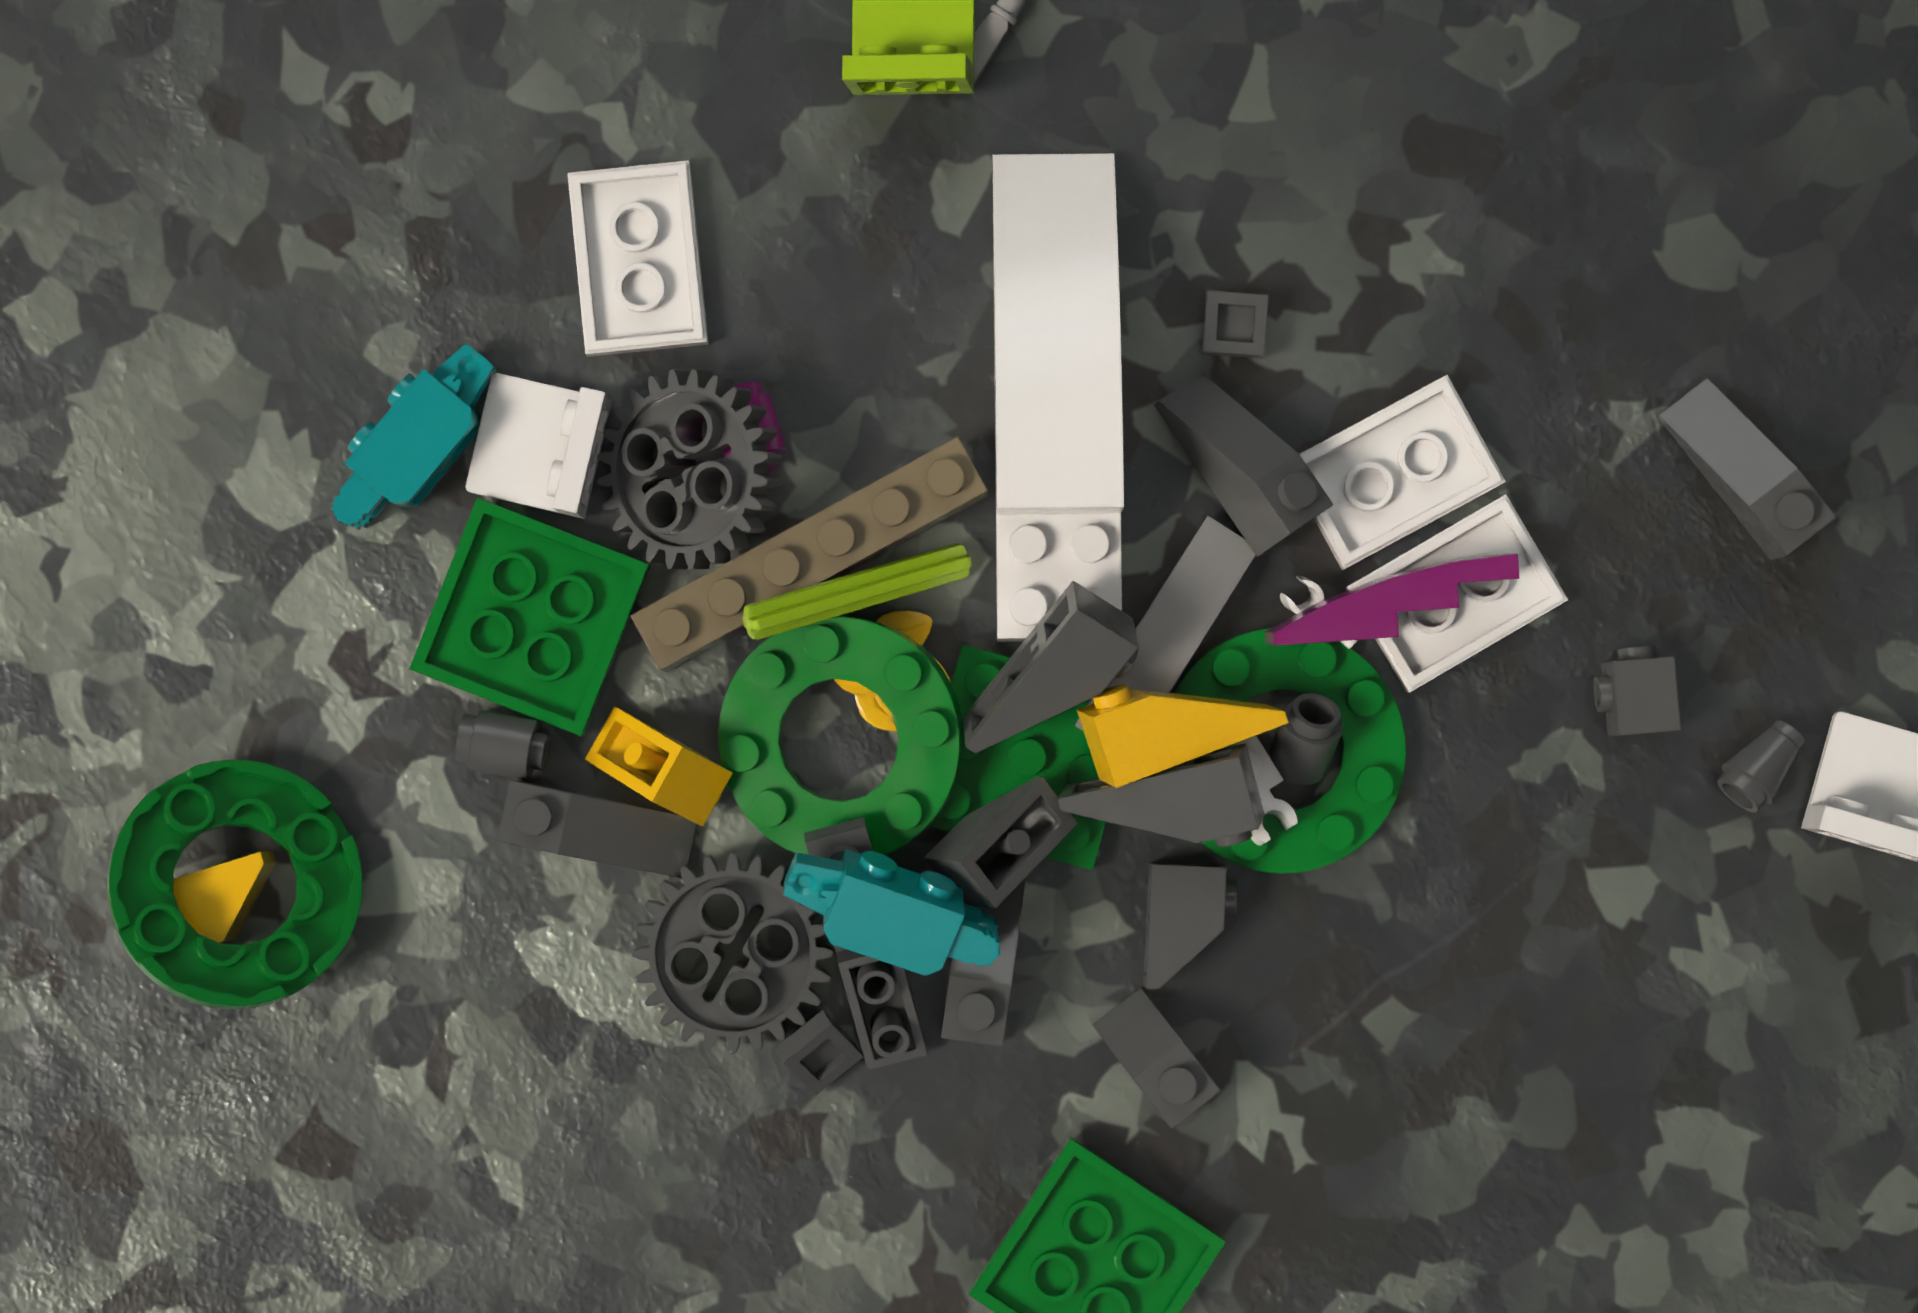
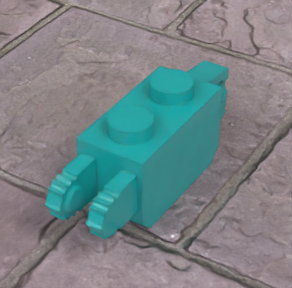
M465 343L432 374L423 369L416 378L412 374H408L397 384L387 399V402L392 405L389 411L377 425L372 421L365 424L353 437L348 446V450L353 454L344 464L354 473L339 490L340 495L334 496L335 501L331 502L333 507L330 509L334 512L338 523L343 522L345 526L350 525L360 530L361 527L367 528V524H372V518H377L390 502L401 508L419 507L478 435L480 414L473 408L490 382L491 376L497 370L485 357Z
M845 849L841 861L797 852L786 874L783 895L823 915V930L832 945L924 976L941 970L947 957L968 964L973 962L975 966L982 965L984 967L987 964L991 966V963L1001 956L999 949L1000 937L997 931V927H999L998 920L994 919V915H989L988 911L983 913L980 908L965 904L963 889L957 887L951 879L942 874L932 871L918 874L898 867L891 858L881 853L865 851L860 854Z

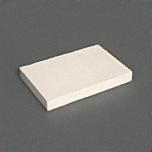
M689 160L567 173L586 356L592 357L709 345L691 164Z
M1448 375L1300 454L1334 504L1314 518L1342 570L1506 482Z
M1506 494L1345 587L1346 590H1350L1380 577L1443 561L1505 553L1518 554L1520 579L1458 583L1459 608L1397 612L1399 637L1375 639L1407 693L1568 601V598Z

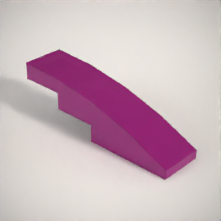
M1505 553L1443 561L1380 577L1324 599L1265 631L1266 644L1289 645L1399 637L1397 612L1459 608L1458 583L1520 579L1518 554Z

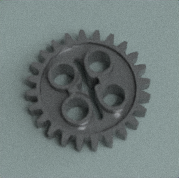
M671 369L669 370L668 377L650 376L648 377L649 390L632 388L629 391L634 409L616 407L614 409L617 418L622 423L620 430L604 429L603 434L614 443L613 452L600 453L597 459L611 465V473L599 478L597 483L600 486L612 487L614 495L603 503V510L620 511L621 515L616 520L612 529L614 532H632L627 547L630 550H646V561L649 563H666L667 569L689 568L696 570L709 569L710 562L713 564H725L731 561L730 550L748 551L750 549L745 532H765L766 529L757 516L759 510L776 511L777 506L765 494L767 488H776L783 484L781 479L769 474V466L783 460V454L767 452L766 444L778 434L777 429L760 428L758 426L768 410L764 406H747L752 391L747 388L733 387L732 377L712 376V371L692 369L691 372ZM704 419H706L707 433L703 440L701 427ZM657 444L658 455L654 463L652 454L653 448ZM731 448V453L729 456L719 461H711L721 457L719 455L725 453ZM696 460H706V461H708V462H703V463H701V464H699V465H696ZM680 474H682V478H683V480H681V479H668V478L676 477V476H678V475H680ZM725 476L727 481L726 494L723 497L721 494L720 486L721 481ZM661 478H667L648 491L649 484ZM674 501H676L678 509L675 520L672 517Z
M731 852L727 859L726 869L719 870L714 858L711 855H707L704 857L703 875L698 876L686 864L680 868L681 877L684 882L683 887L680 888L666 879L660 884L663 893L668 899L666 904L654 900L646 902L645 908L657 919L655 923H639L635 928V931L640 935L650 939L649 945L632 951V957L649 961L650 968L635 977L636 983L654 982L656 990L648 997L645 1004L646 1006H653L665 1002L669 1009L664 1014L660 1024L664 1027L680 1018L685 1022L681 1034L682 1041L686 1042L699 1030L704 1032L705 1051H710L716 1043L718 1036L726 1037L730 1054H736L741 1037L748 1036L754 1049L760 1051L763 1048L764 1031L769 1029L774 1037L782 1042L787 1037L783 1020L788 1018L800 1026L806 1023L807 1019L804 1012L799 1007L801 1001L819 1006L822 998L810 985L812 982L823 983L830 981L831 974L816 966L817 960L832 957L834 955V948L817 944V937L824 935L825 932L823 930V922L812 923L810 916L816 911L783 895L784 884H782L786 870L785 865L781 864L768 876L762 873V855L757 854L748 869H741L737 852ZM715 894H725L732 897L739 907V916L736 923L728 927L714 925L706 915L705 906L707 900ZM755 904L762 905L764 912L742 951L745 956L750 958L748 964L743 961H737L729 971L715 998L712 1001L705 1000L703 993L725 955V952L718 947L719 941L724 944H730L740 931L752 907ZM769 925L783 926L792 936V950L783 957L767 955L759 945L760 931ZM684 948L700 950L708 961L706 975L698 980H689L682 977L675 967L677 952ZM738 979L754 981L762 992L761 1004L753 1010L744 1011L736 1008L729 999L728 989L730 984Z

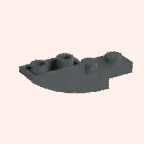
M864 817L804 833L809 855L841 861L845 849L860 854L865 851H873ZM834 945L839 970L867 1069L872 1070L927 1055L906 969Z

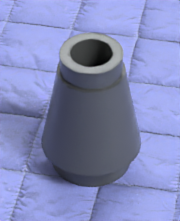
M1776 720L1770 728L1763 731L1722 765L1723 775L1717 781L1719 788L1732 802L1749 812L1755 813L1762 805H1771L1796 760L1800 749L1805 744L1803 736L1788 723Z

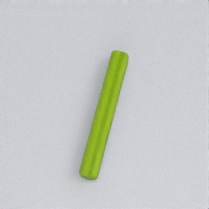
M960 543L950 544L747 604L742 615L743 625L751 639L759 640L964 579L969 575V568L972 566L971 559L964 545Z

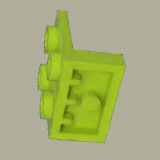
M853 0L852 55H842V80L853 95L974 93L975 0Z

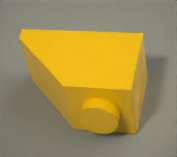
M616 706L612 709L585 758L586 761L648 800L702 827L719 801L726 784L733 774L701 753Z
M273 850L257 852L175 878L173 882V895L184 919L198 934L220 944L235 940L276 864Z

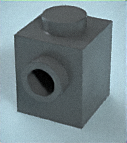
M1655 646L1618 649L1619 661L1601 664L1602 675L1594 677V700L1597 711L1599 713L1606 712L1608 737L1681 730L1674 656L1656 658Z

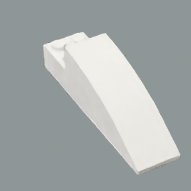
M1114 153L992 155L997 642H1023L1072 581H1075L1122 611L1121 512L1124 508L1119 258Z

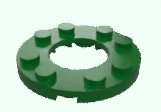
M840 615L773 635L760 644L745 659L733 677L723 701L718 728V747L722 767L733 773L727 784L735 801L751 823L776 844L795 854L797 852L808 854L804 838L805 832L864 817L873 851L885 855L902 847L921 834L946 806L951 797L950 794L957 778L960 762L963 761L964 727L958 699L949 679L934 657L922 645L899 629L894 630L881 623L864 619L860 616ZM830 679L858 682L878 694L892 713L898 734L896 761L885 781L867 795L848 800L828 798L802 785L788 767L781 744L783 722L794 699L812 684Z
M1267 628L1236 636L1209 651L1188 670L1173 693L1247 702L1253 696L1272 690L1296 691L1302 694H1320L1329 698L1338 706L1341 713L1340 719L1343 724L1341 734L1343 746L1341 768L1326 793L1311 805L1294 810L1297 816V824L1286 830L1277 816L1265 814L1263 817V827L1268 832L1271 840L1261 846L1255 844L1251 838L1235 845L1223 847L1216 846L1215 839L1200 842L1216 855L1248 869L1279 874L1299 873L1318 869L1344 858L1364 844L1381 826L1388 816L1401 787L1406 758L1405 734L1400 712L1391 691L1382 677L1361 655L1351 648L1348 649L1339 641L1269 645L1266 644L1265 631L1270 629Z
M220 760L199 764L188 768L187 771L151 790L138 803L125 821L111 854L107 878L108 905L112 922L123 947L134 963L146 976L173 995L192 1003L219 1009H248L269 1005L292 996L314 982L328 969L348 942L356 924L362 898V870L358 849L353 836L349 835L342 820L331 807L332 803L312 784L296 774L280 767L251 760ZM222 826L250 827L270 836L288 854L296 875V897L287 920L269 937L247 945L220 944L198 934L184 919L173 895L174 868L183 850L200 834Z

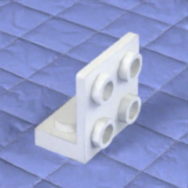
M500 373L493 374L465 486L466 490L477 495L585 519L599 461L597 458L598 454L601 453L605 436L603 432L607 427L613 400L603 391L581 387L580 392Z
M1845 712L1834 713L1801 828L1918 862V733Z

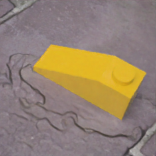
M1127 684L1104 689L1101 694L1092 698L1094 704L1077 710L1099 780L1115 788L1289 723L1285 711L1266 704L1142 689L1129 690Z

